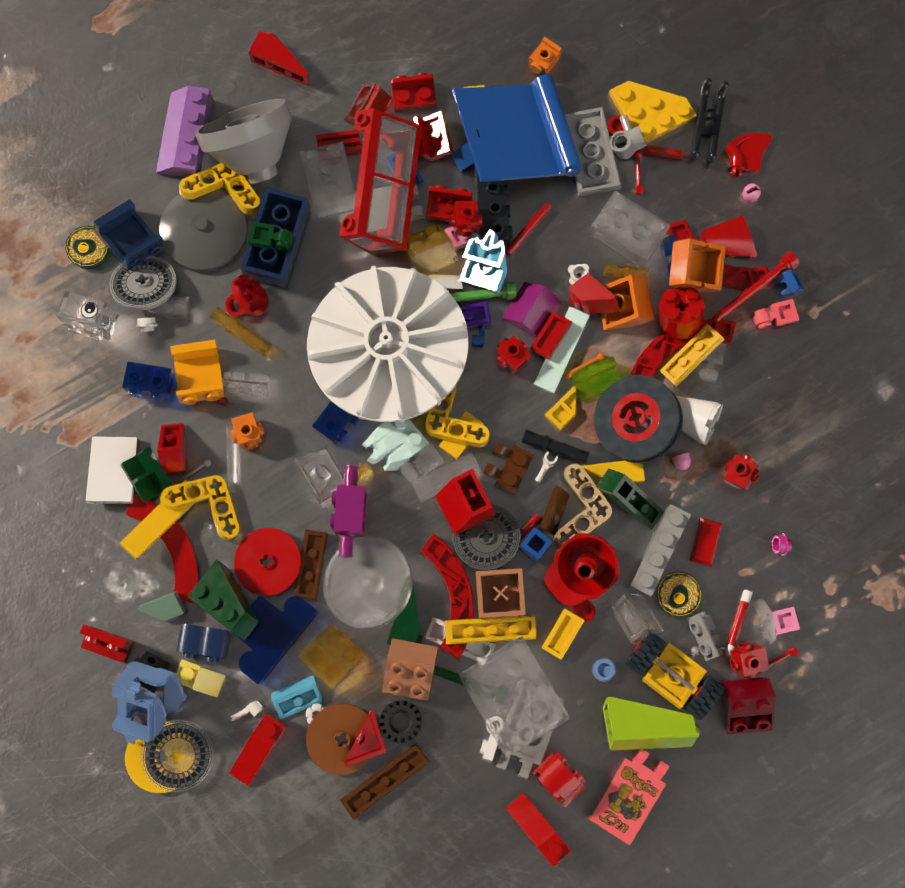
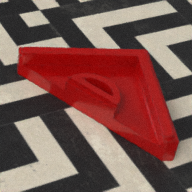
M373 709L368 712L344 761L346 767L387 752Z

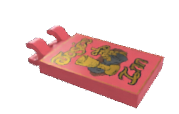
M638 749L632 761L627 758L623 760L589 817V820L629 846L666 786V783L661 781V778L669 768V765L660 760L653 771L644 766L643 763L649 755L644 749Z

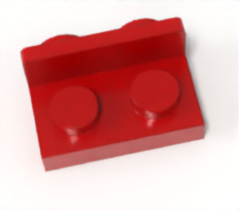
M419 73L416 76L410 77L401 75L391 79L395 112L437 107L433 74Z
M84 624L80 631V634L85 635L81 645L82 649L122 663L126 661L133 641Z

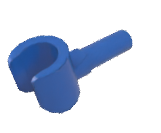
M487 325L480 327L479 335H472L473 348L484 346Z

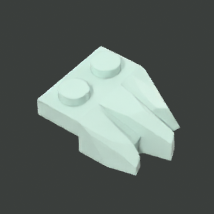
M406 419L404 422H382L362 446L366 449H373V453L367 459L368 462L376 464L383 460L385 463L384 471H397L408 463L413 456L425 449L429 442L409 419Z

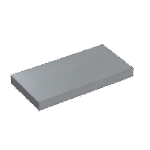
M603 107L565 114L583 166L579 174L574 176L578 196L621 189L620 177L614 152L610 146V134Z

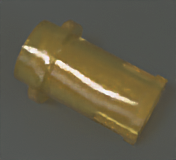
M360 462L357 483L366 477L370 478V475L373 473L367 462Z

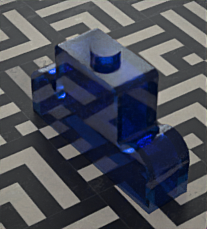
M258 596L251 604V608L259 622L245 641L238 637L252 649L251 652L248 651L241 655L239 668L258 685H262L320 613L299 596L289 597L285 601L284 612L263 596Z

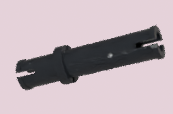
M528 429L525 430L521 442L540 449L541 452L550 451V453L583 465L586 464L590 453L589 451L552 439L547 434L544 436Z

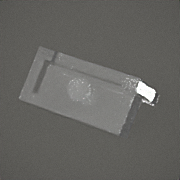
M624 593L611 607L631 644H638L648 633L661 634L663 632L661 625L642 595Z

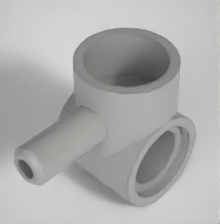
M622 115L620 122L624 131H618L612 135L610 146L618 158L628 159L635 151L646 147L647 144L640 127L632 128L628 116ZM627 142L625 147L618 148L621 143Z

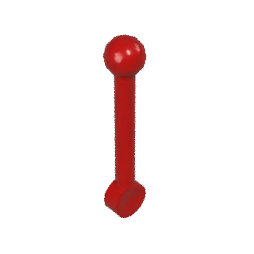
M635 151L634 153L637 178L635 193L637 195H641L644 191V188L641 186L640 158L642 153L640 151Z
M790 647L788 652L768 662L769 667L789 656H796L798 654L797 648Z

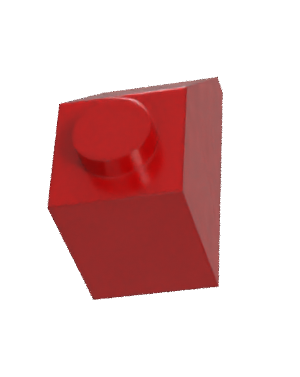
M589 273L568 288L570 303L574 308H580L585 314L614 313L620 310L616 296Z
M184 423L161 425L157 453L160 465L165 472L176 473L185 470L187 455Z

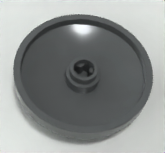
M221 189L214 190L192 200H186L178 194L167 205L160 220V236L163 238L162 244L166 252L178 265L191 271L211 272L229 265L239 256L247 240L248 224L245 214L240 210L230 194Z

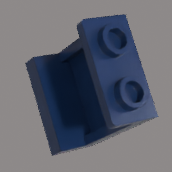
M130 199L94 221L95 233L126 270L139 266L145 258L158 254L163 248V238L160 235L156 236L136 213L135 204Z

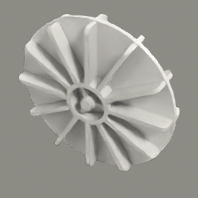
M371 266L370 270L357 273L341 283H335V287L326 295L315 313L312 314L307 337V355L310 369L323 393L335 405L347 413L362 420L366 419L377 422H404L406 419L421 415L436 405H440L441 401L448 396L459 381L468 355V331L465 318L459 305L447 288H444L425 274L417 272L415 268L406 269L399 267L376 268V266Z

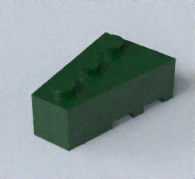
M216 559L189 593L188 597L229 631L245 641L259 620L248 600L243 596L239 584L236 583L232 576L231 569Z

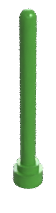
M507 282L505 285H502L500 293L484 289L450 294L456 302L501 296L507 300L516 299L515 282Z

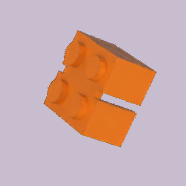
M690 238L673 242L669 286L696 288L702 293L721 291L725 246L712 243L706 244V242Z

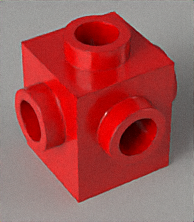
M455 201L453 213L450 214V227H454L455 236L471 237L474 235V232L477 233L479 227H482V214L478 213L477 201Z
M514 335L510 339L504 338L497 345V362L501 367H507L512 374H515L531 359L526 343L522 339H517Z
M735 454L734 458H730L725 470L727 473L724 480L748 491L751 484L756 483L760 475L759 466L757 463H754L756 459L746 454H743L742 457Z
M747 642L738 645V648L730 650V666L735 673L744 678H753L757 676V673L770 670L766 647L757 643Z

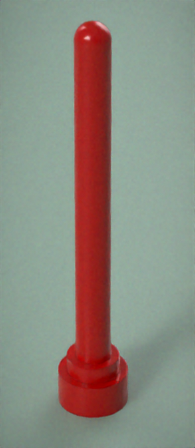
M790 251L784 254L779 261V265L714 314L712 317L713 322H720L784 271L794 270L798 267L800 262L796 255Z

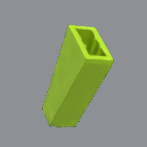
M607 697L603 705L610 751L692 747L696 739L699 738V726L695 724L694 716L691 714L615 697Z

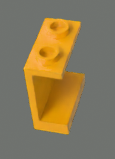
M216 340L171 346L178 388L176 394L180 404L191 405L201 400L216 401L221 397H225Z

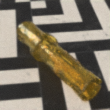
M220 307L214 309L212 312L214 315H211L210 319L224 327L227 333L234 334L262 354V356H265L270 351L268 348H271L272 344H269L241 324L237 317H231Z

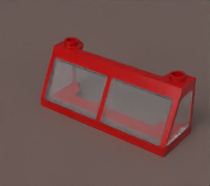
M374 108L357 111L355 127L357 130L365 132L354 213L347 215L342 220L339 237L369 254L406 251L422 127L415 122Z

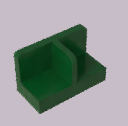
M150 446L140 451L136 456L121 463L123 471L143 503L161 494L165 488L173 486Z

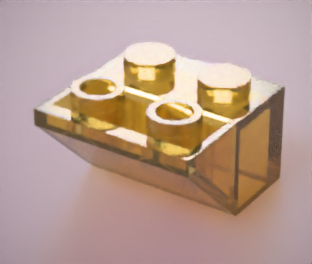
M438 223L427 225L417 233L408 234L407 249L403 252L411 268H415L417 272L428 276L459 261L451 238Z
M331 624L298 657L331 689H335L366 655L334 624Z

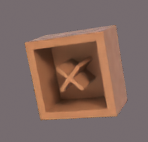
M522 568L476 571L478 619L524 617L526 615Z
M392 638L387 656L382 692L428 701L438 647Z

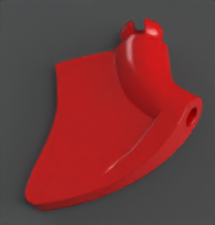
M748 133L732 140L724 149L730 157V174L733 177H740L742 171L759 172L762 155L772 140V136L767 133Z

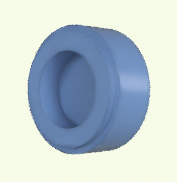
M602 658L594 663L592 673L597 680L607 682L614 678L616 666L610 659Z

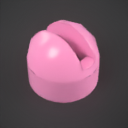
M754 183L748 184L742 192L744 200L750 203L757 201L761 195L760 187ZM750 190H756L754 192H751L750 194L747 193Z
M689 453L672 457L673 464L677 469L686 470L691 464Z

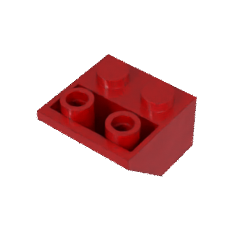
M473 468L452 478L435 495L454 535L495 516L494 509Z

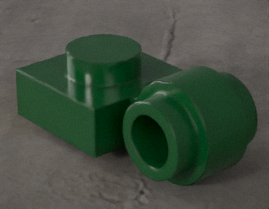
M252 221L248 244L250 246L271 249L272 242H274L277 249L288 251L289 247L292 246L293 236L292 232L287 229H279V232L275 233L276 228L274 225Z

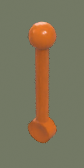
M599 353L596 358L572 370H565L564 377L570 379L572 374L597 361H604L606 358L605 354Z

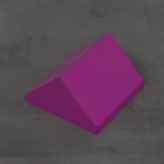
M524 282L516 294V299H513L502 319L536 338L552 312H558L562 302L546 286Z

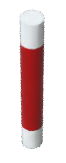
M743 591L724 656L731 658L730 650L736 648L753 594L751 591Z

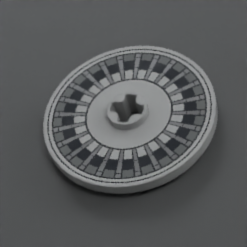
M149 256L139 266L131 267L128 270L122 264L119 265L111 275L109 287L112 297L119 305L131 310H148L163 304L172 296L176 288L177 279L173 267L167 261L159 257Z

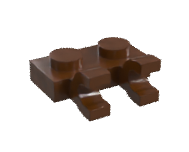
M497 443L492 453L506 459L502 470L487 463L483 474L496 479L495 487L515 495L534 454L516 445H513L512 449L509 450L504 445Z

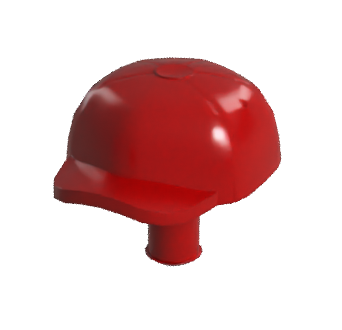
M579 533L573 536L555 553L554 561L544 577L545 585L566 606H575L587 599L593 600L600 597L619 578L618 556L615 553L614 547L597 535Z

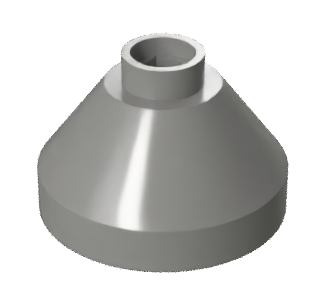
M271 99L242 107L215 118L195 131V135L204 153L239 175H247L250 184L268 180L278 174L275 164L281 158L292 116L285 99Z

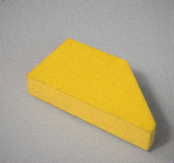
M572 387L544 415L559 431L576 416L575 387Z

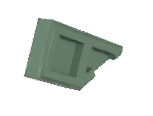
M177 591L137 607L139 611L162 621L172 619L186 612Z

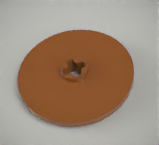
M346 703L333 704L319 711L311 720L306 733V746L312 761L323 771L335 775L350 774L362 768L370 758L348 767L345 766L344 761L367 714L359 707ZM345 733L344 736L347 741L338 745L335 737Z

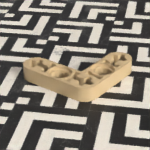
M578 464L568 465L564 470V478L586 509L555 532L554 540L560 547L566 543L559 541L561 539L560 533L567 534L572 531L569 528L571 524L578 534H589L609 519L612 514V507L596 487L584 468ZM570 469H578L580 471L578 473L580 480L583 481L586 478L587 482L582 483L576 488L575 484H579V482L575 478H569L571 474ZM585 486H591L594 490V494L590 499L582 496V489ZM599 496L600 500L596 502L601 507L606 506L607 509L604 511L606 515H596L598 508L595 504H592L590 507L588 503L595 501ZM584 517L589 521V527L581 531L577 527V521ZM575 534L570 535L568 540L575 536Z

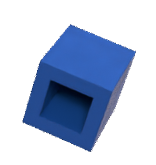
M534 527L519 549L535 562H538L553 541Z

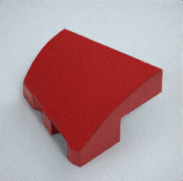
M743 215L705 229L700 234L701 241L706 242V244L712 243L725 246V255L727 257L746 256L749 259L757 257L756 249Z

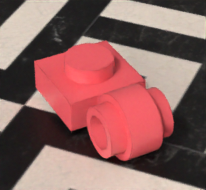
M793 299L772 304L770 306L771 311L769 312L767 308L754 312L755 316L753 317L755 325L759 329L772 326L771 322L773 320L776 327L799 320Z

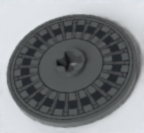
M494 504L491 505L495 516L457 535L453 533V545L458 557L467 566L480 571L496 570L507 565L515 557L521 542L520 528L515 517L505 508ZM485 532H489V535L493 536L489 538V542H485L481 538L485 535Z

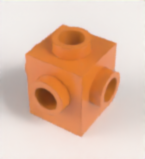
M253 412L231 419L234 430L230 432L234 444L238 443L241 448L249 450L258 447V443L263 442L261 435L265 434L262 422H257Z

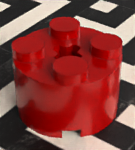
M681 287L664 291L659 303L658 319L659 326L663 332H667L670 334V337L675 339H687L694 336L701 329L705 304L699 291L696 288Z
M559 752L555 755L551 753L532 774L536 778L540 775L538 780L558 802L563 799L564 801L561 804L566 808L586 788L584 786L586 781L576 769L571 772L567 768L569 766L568 761Z

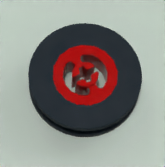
M631 375L612 383L600 396L594 413V427L602 445L615 456L632 463L651 462L664 456L676 444L683 425L682 408L675 394L661 381L646 375ZM636 405H647L648 409L646 411L635 407L636 412L641 416L639 418L640 425L647 430L637 434L629 433L628 430L631 427L642 431L640 425L635 422L638 418L631 408Z

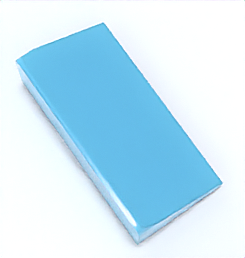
M314 676L271 693L272 702L281 720L308 709L313 704L324 702Z

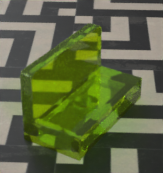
M613 356L572 373L570 379L576 388L580 401L583 402L602 394L612 383L619 380L615 370L617 363Z

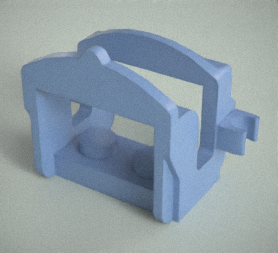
M140 662L128 663L112 689L113 697L118 699V715L113 721V730L122 733L125 736V741L134 745L137 739L145 742L153 741L164 727L167 714L176 712L182 701H185L187 698L177 675L174 672L162 668H154ZM139 681L157 687L164 685V704L158 695L142 690ZM136 715L147 718V726L132 720Z

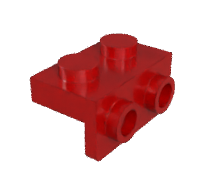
M439 111L424 118L418 115L413 116L414 122L422 127L419 148L421 156L429 161H434L453 153L444 112Z
M442 185L430 186L425 219L450 222V214L453 213L455 201H472L473 193L463 188L452 190Z

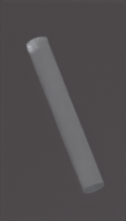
M233 426L226 427L229 494H237L236 443L234 444L230 432L234 428Z

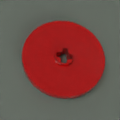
M261 528L247 535L239 544L234 557V570L237 579L245 589L260 596L278 595L290 588L296 581L302 564L301 552L296 541L286 532L276 528ZM267 556L273 560V563H270L268 568L263 564V561L267 560Z

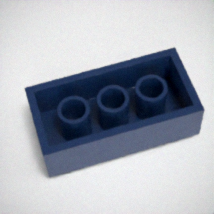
M266 187L255 222L274 225L276 228L275 233L279 232V229L291 231L293 236L292 246L289 247L288 251H282L275 247L276 244L272 242L271 249L250 246L248 244L240 268L243 275H249L250 279L284 288L287 287L311 209L308 198Z

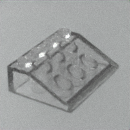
M522 636L501 647L458 675L505 758L559 728L571 719Z

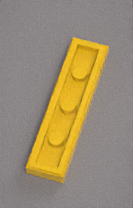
M192 486L187 489L188 495L192 498H196L200 494ZM179 489L181 491L179 495L172 496L170 494L165 498L174 503L175 498L182 496V501H185L182 489ZM160 503L119 545L137 560L195 503L174 509L165 508Z
M535 616L445 621L446 644L537 639Z

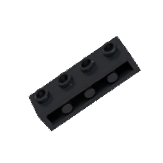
M474 163L478 211L482 214L481 239L483 240L488 231L492 230L498 236V242L503 241L504 247L509 245V239H513L512 225L508 226L507 218L511 217L510 205L505 204V198L508 197L507 184L503 185V181L480 182Z

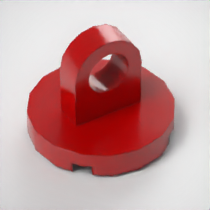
M241 274L232 281V294L226 299L225 308L233 317L246 313L252 316H260L268 310L269 306L266 304L269 301L265 290L258 281L248 279L250 278L249 275ZM234 300L240 305L239 311L234 308Z

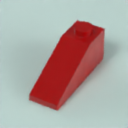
M259 30L248 52L251 62L309 86L308 72L280 39L273 33H264Z
M266 713L252 733L229 774L249 786L289 726L270 713Z
M524 793L506 807V810L553 867L571 852L569 847Z

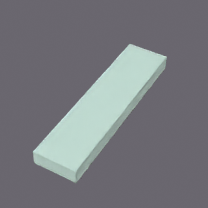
M569 306L565 318L572 321L573 325L550 361L545 359L533 386L554 395L590 315Z

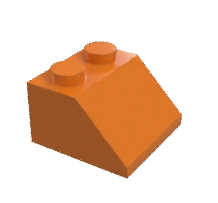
M629 275L604 285L605 288L616 296L620 309L614 313H601L604 330L636 327L655 320L646 277Z

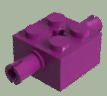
M345 465L344 485H337V491H332V504H334L335 514L331 513L330 527L340 537L338 557L353 558L354 538H365L367 491L365 486H357L359 466Z

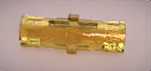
M605 262L604 277L624 278L629 275L646 277L648 280L649 268L630 266L627 263L625 265Z

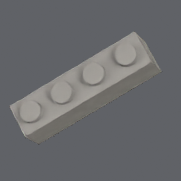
M671 504L665 509L627 587L629 590L647 599L653 595L691 514Z

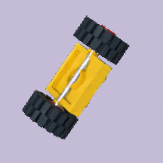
M650 630L633 650L625 664L640 675L650 667L642 681L678 709H681L685 704L684 709L699 721L702 720L711 711V708L715 706L725 687L710 675L705 677L700 685L697 686L707 671L670 642L664 647L666 642Z

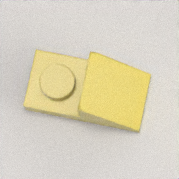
M183 659L176 672L181 685L217 698L226 675Z

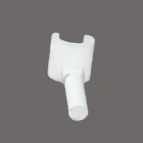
M550 451L545 454L542 469L535 479L538 483L541 482L546 471L557 462L558 456H556L553 462L547 460Z
M254 701L242 711L230 716L232 721H235L249 712L256 717L264 710V707L259 701Z

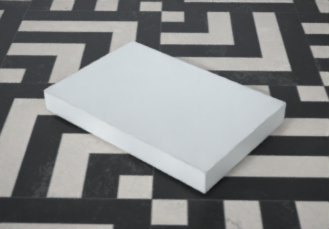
M92 437L85 500L87 503L133 504L134 487L123 471L121 463L138 454V437Z

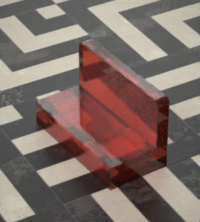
M376 83L363 84L344 120L350 125L355 124L356 112L374 108L386 112L392 97Z

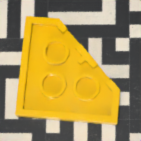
M627 81L609 91V95L621 116H628L632 128L640 127L646 143L695 120L697 116L687 98L631 81Z

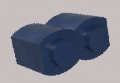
M182 623L177 651L183 652L182 657L196 659V655L205 656V661L219 662V658L225 659L230 631Z

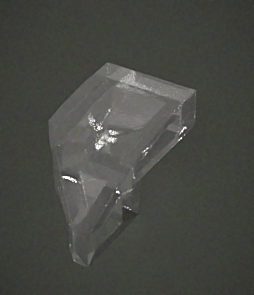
M760 598L750 604V606L764 622L758 630L768 643L772 644L776 640L775 618L763 598Z

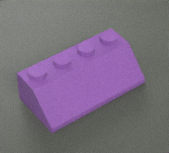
M186 86L170 94L156 170L157 174L186 178L201 171L204 152L200 148L195 131L210 121L213 106V97L210 89Z

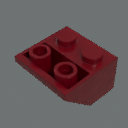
M769 677L722 682V685L725 687L722 694V706L727 735L773 730L776 695Z

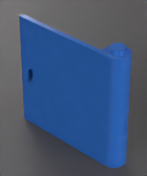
M544 74L538 76L530 85L453 88L452 93L480 182L564 175L572 177L579 174L583 166L552 75Z

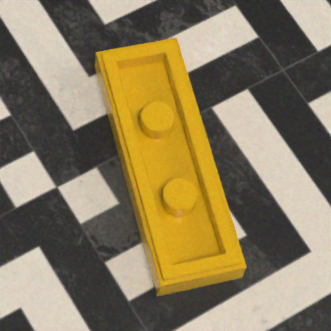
M706 324L660 370L661 374L677 387L724 341V338L710 325Z
M617 461L582 466L596 486L608 468L625 474L634 483L645 481L643 463ZM578 469L575 470L576 480L579 482V484H577V488L582 483L587 482L586 478H584L583 481L580 480V478L578 477V473L580 471ZM585 486L583 489H588V488H592V487H591V486Z

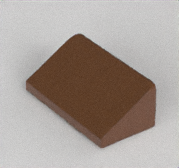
M560 486L554 487L539 527L540 531L552 536L558 530L570 497L569 493Z

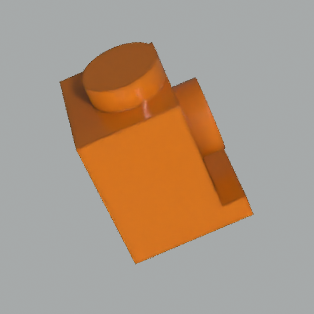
M544 37L529 57L528 66L536 74H548L560 59L562 48Z

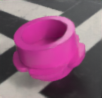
M786 534L775 535L772 539V550L775 554L785 556L792 548L791 539Z

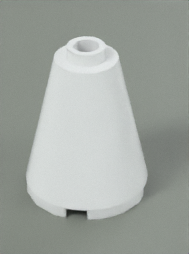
M675 395L679 400L683 413L682 431L698 443L706 445L715 430V423L719 421L723 405L718 402Z

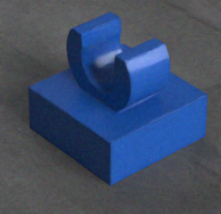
M792 269L782 273L784 278L776 281L777 285L787 284L786 290L782 291L781 295L799 294L805 291L797 272Z

